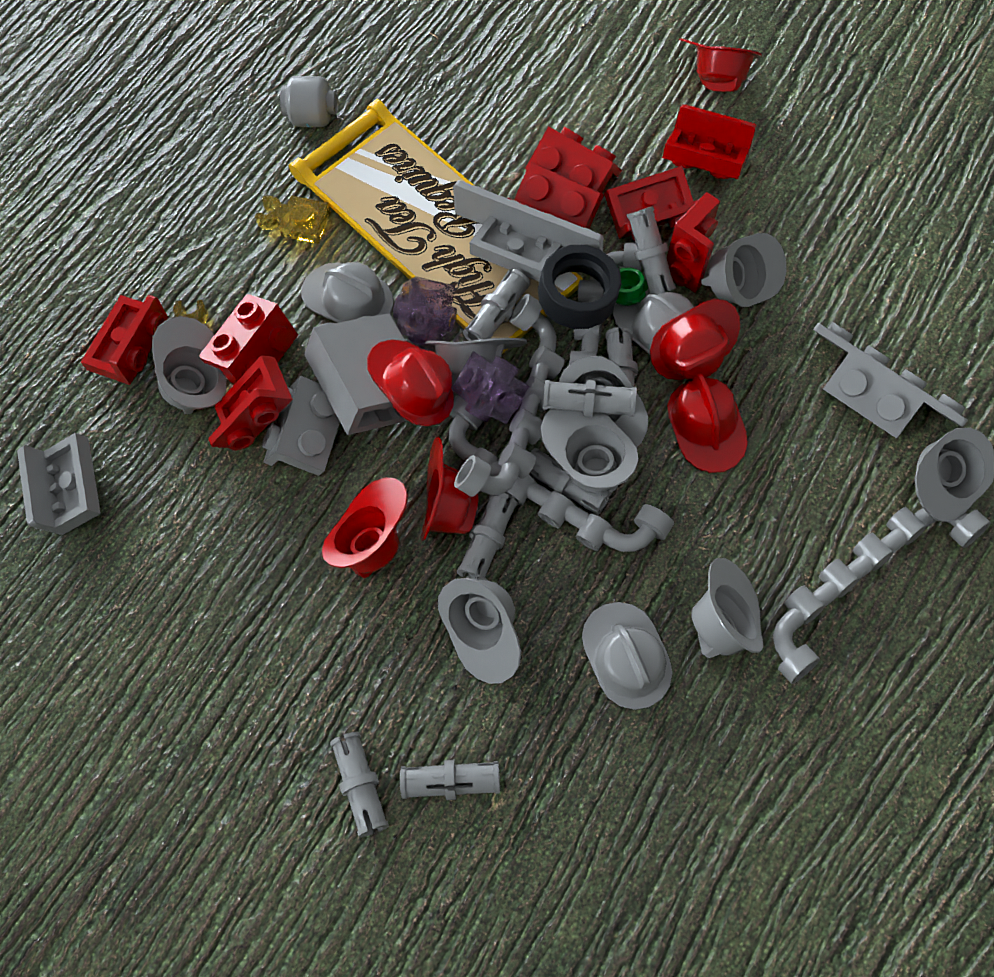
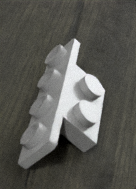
M458 180L453 186L455 213L482 224L469 243L471 255L506 269H517L528 278L539 282L546 259L557 249L568 245H588L603 251L604 237L588 228L575 225L461 180Z
M831 322L828 328L820 323H817L813 330L818 335L848 354L823 390L895 438L900 436L923 404H926L961 428L968 422V419L961 415L966 409L964 406L945 394H942L938 400L923 391L928 383L906 369L901 375H898L886 367L890 359L869 345L864 352L849 343L853 335L836 323Z

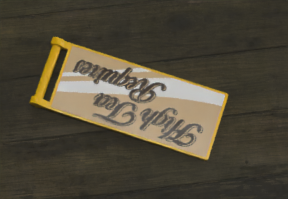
M379 99L370 103L364 114L304 159L297 158L288 165L290 172L298 182L309 187L463 329L470 324L481 309V301L486 294L495 291L509 270L470 254L469 243L482 224L455 213L453 186L458 180L473 184L396 119ZM375 124L383 126L321 174L316 176L313 173L315 169ZM567 272L556 278L555 286L558 292L569 298L578 290L579 281L583 280V278L576 272ZM528 278L530 286L521 295L519 300L525 294H529L539 301V282ZM542 308L541 313L546 317L547 315ZM508 320V322H502L491 338H522L533 327H530L527 331H522Z

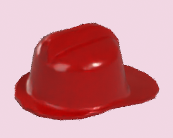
M679 38L681 41L696 46L698 77L707 89L716 92L737 91L741 83L746 80L753 59L762 57L761 53L752 50L707 46Z
M711 299L702 302L662 325L653 337L650 347L651 363L655 370L665 378L674 380L694 379L695 375L700 373L706 378L716 372L723 363L724 357L730 353L738 339L740 316L735 306L723 299Z
M394 339L381 341L371 348L367 356V370L373 381L404 419L413 424L428 427L440 424L449 417L454 406V394L451 389L453 386L452 372L447 362L433 351L421 350L418 346L407 341Z
M700 373L695 375L693 381L679 386L671 394L667 405L668 416L679 449L685 459L696 469L709 473L725 472L735 467L744 457L748 441L746 429L735 402L734 394L729 387L717 379L704 378L703 374Z
M439 436L433 441L429 457L426 514L422 527L421 541L426 539L429 532L469 533L473 528L478 506V493L471 497L455 488L454 482L459 471L443 463V445Z
M385 477L373 481L363 488L354 498L340 521L325 538L322 547L323 559L332 567H349L362 578L369 577L372 572L385 567L392 561L399 547L396 525L407 506L408 494L405 485L396 478Z

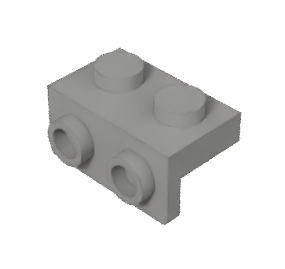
M300 376L288 387L293 400L279 413L276 425L272 423L264 436L262 448L267 449L263 463L272 466L279 460L319 476L325 471L340 421L321 385Z
M74 433L45 451L27 445L17 450L26 520L30 527L64 535L101 514L88 437Z

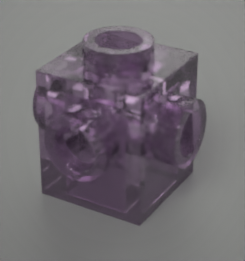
M417 276L405 282L402 294L397 296L393 309V317L398 319L397 327L401 334L409 336L408 340L412 343L427 345L425 344L426 341H438L447 332H451L457 315V308L452 307L455 285Z
M473 351L451 389L468 403L465 410L476 418L488 422L490 417H493L507 424L512 414L522 404L523 396L529 386L515 376L519 368L497 355L491 361Z

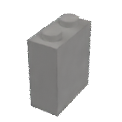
M389 313L377 316H363L355 320L339 323H324L313 327L304 355L347 435L408 421L396 411L367 370V356L372 347L381 341L391 339L405 341Z

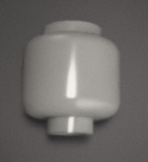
M292 76L287 85H282L280 107L282 115L288 117L290 123L296 127H325L330 121L331 114H337L338 112L337 91L330 89V85L325 77Z

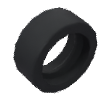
M568 245L557 249L546 259L541 271L538 285L539 303L545 314L559 325L571 329H589L600 325L612 314L622 285L620 270L614 260L600 249L588 245ZM567 272H582L596 279L604 289L602 298L593 302H576L567 299L558 292L555 280L559 275Z

